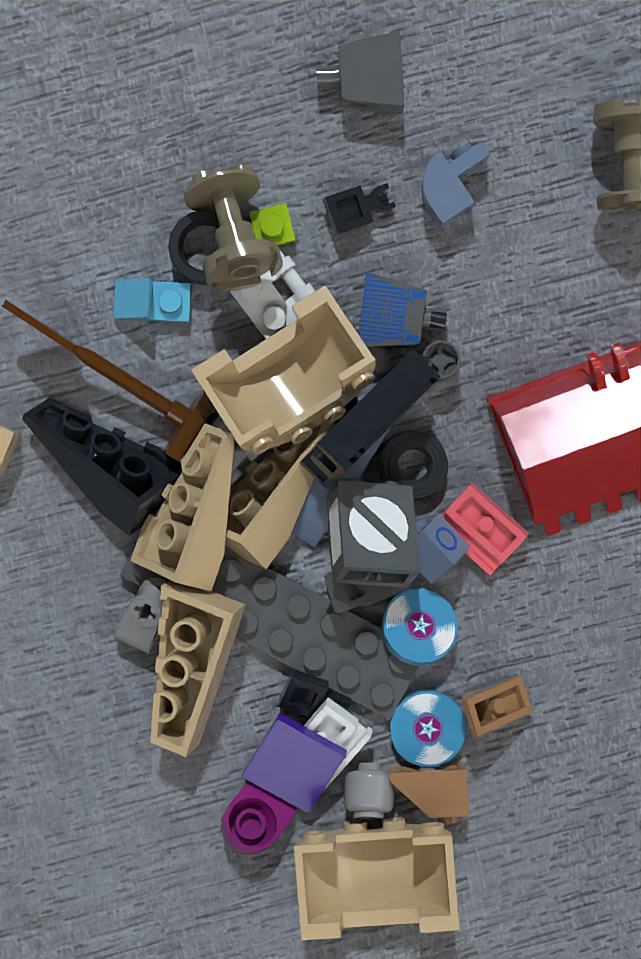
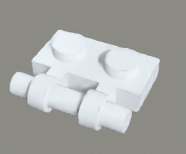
M281 251L283 266L276 275L271 277L270 271L260 276V284L230 291L265 339L296 321L292 306L315 292L310 283L306 285L294 269L296 264L289 255L285 257ZM281 277L294 293L286 301L273 286V283Z

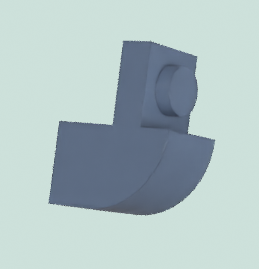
M482 142L474 147L470 143L461 146L450 155L453 160L448 163L442 152L439 151L432 157L425 169L421 185L422 198L427 210L440 229L467 212L475 203L460 179L487 161L490 154Z

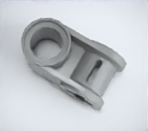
M148 578L142 583L136 597L129 604L114 638L147 654L150 653L159 636L158 624L162 614V600H160L161 585L165 584L166 581L160 578Z

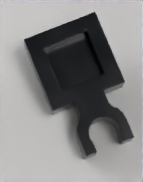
M388 183L377 186L366 196H364L361 185L323 198L322 201L334 235L336 236L374 222L371 211L382 213L395 208L394 202L383 205L377 199L379 192L389 189Z
M292 669L279 697L278 707L311 718L327 698L338 705L349 708L351 697L336 691L329 692V681Z

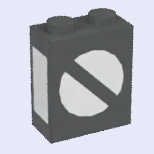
M356 478L337 480L326 497L332 583L407 588L420 573L412 486L398 485V483L393 481L368 483Z

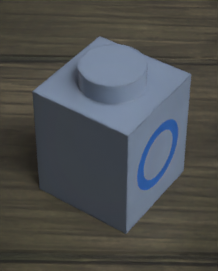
M440 513L428 523L423 518L416 523L420 573L430 583H433L458 562L470 548V545Z

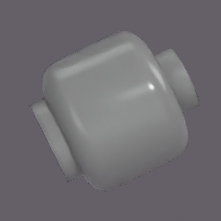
M358 763V770L351 771L345 775L344 807L348 811L353 812V818L384 819V813L390 812L394 807V785L389 781V773L381 771L380 763Z

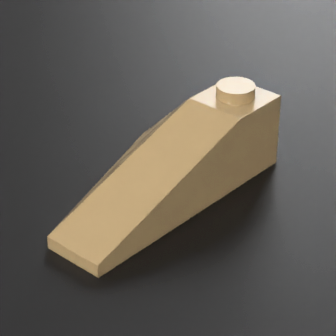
M324 421L312 429L313 433L306 440L298 444H293L292 441L273 447V452L262 462L257 464L253 461L245 468L248 474L234 487H230L225 539L227 547L245 560L267 569L289 539L314 480V477L299 462L335 426L333 422L326 423Z
M204 424L181 461L182 473L174 486L167 484L161 494L165 500L156 515L149 514L145 520L130 561L176 583L212 591L225 550L235 439L232 433Z

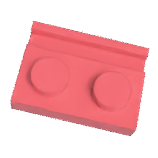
M473 482L463 490L442 514L445 520L470 545L465 554L490 576L529 534L528 531Z

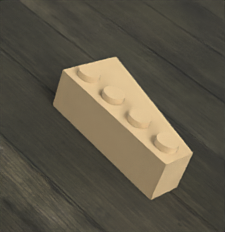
M170 580L161 585L160 600H162V614L158 624L160 643L159 656L156 658L155 666L157 685L153 696L150 743L187 757L200 744L246 604L213 591Z

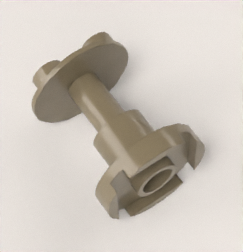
M637 97L638 102L624 103V99H616L594 106L593 124L597 127L613 128L614 154L622 155L624 189L598 195L596 197L597 210L619 209L620 205H625L626 212L641 211V97Z
M243 164L234 167L232 170L216 173L212 170H203L193 175V185L184 194L186 206L193 211H215L220 228L214 233L218 250L208 256L203 263L207 284L212 287L213 282L218 284L219 290L233 291L260 284V276L270 271L271 277L276 275L283 266L278 245L273 241L256 239L252 224L242 220L238 206L252 198L260 188L259 178L254 174L252 166Z

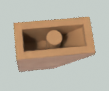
M442 764L436 767H388L389 781L429 818H437V822L449 824L460 822V817L469 816L467 769L464 764Z

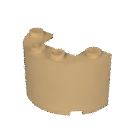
M326 286L321 287L292 306L296 321L233 361L226 350L223 349L191 370L242 449L252 451L254 454H260L267 449L292 441L293 444H298L306 440L313 433V428L324 421L331 423L339 419L346 411L344 406L375 379L373 375L376 366L375 358Z
M403 817L386 818L379 825H367L366 820H351L344 822V828L327 832L324 830L304 832L303 839L295 843L294 856L301 940L341 938L343 928L419 923L420 933L460 930L452 834L444 829L443 823L406 824Z

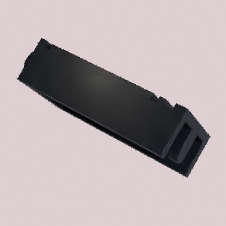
M412 349L317 442L316 446L299 463L328 490L440 378L435 372L433 363L427 357L419 355Z

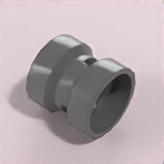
M439 340L432 342L422 354L436 366L435 372L440 376L437 381L449 379L460 367L461 357L459 350L449 341Z

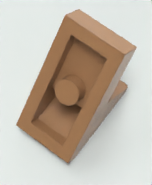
M522 676L507 678L484 689L465 691L461 699L473 737H479L533 712Z

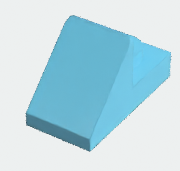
M150 278L115 280L113 319L190 323L192 284L152 281Z

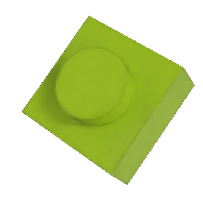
M287 203L249 212L256 239L273 241L278 246L296 242Z

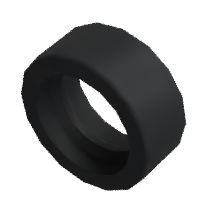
M199 210L187 214L176 223L170 233L168 249L171 262L181 276L194 284L209 286L204 270L191 266L185 259L183 252L185 238L196 227L207 225L217 229L220 228L215 211Z

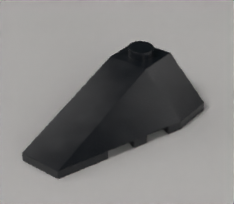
M47 398L23 414L22 420L95 508L128 536L143 526L149 514H154L161 507L165 500L161 494L167 484L174 486L182 473L181 464L167 455L160 447L146 442L145 446L125 438L126 432L116 427L112 431L92 423L91 416L54 399Z

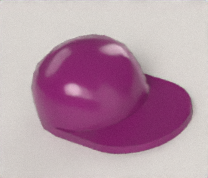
M248 781L227 806L221 818L223 838L231 849L240 854L254 855L261 853L278 839L291 822L296 812V806Z

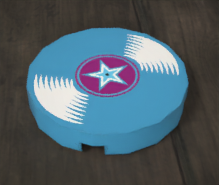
M424 588L408 589L396 595L384 609L380 622L381 633L383 632L384 643L389 652L400 661L414 666L431 664L442 659L455 644L458 633L457 617L450 603L438 593Z
M418 690L405 696L395 709L390 719V737L396 751L408 762L421 767H436L450 761L461 750L466 737V720L459 705L448 695L436 690Z

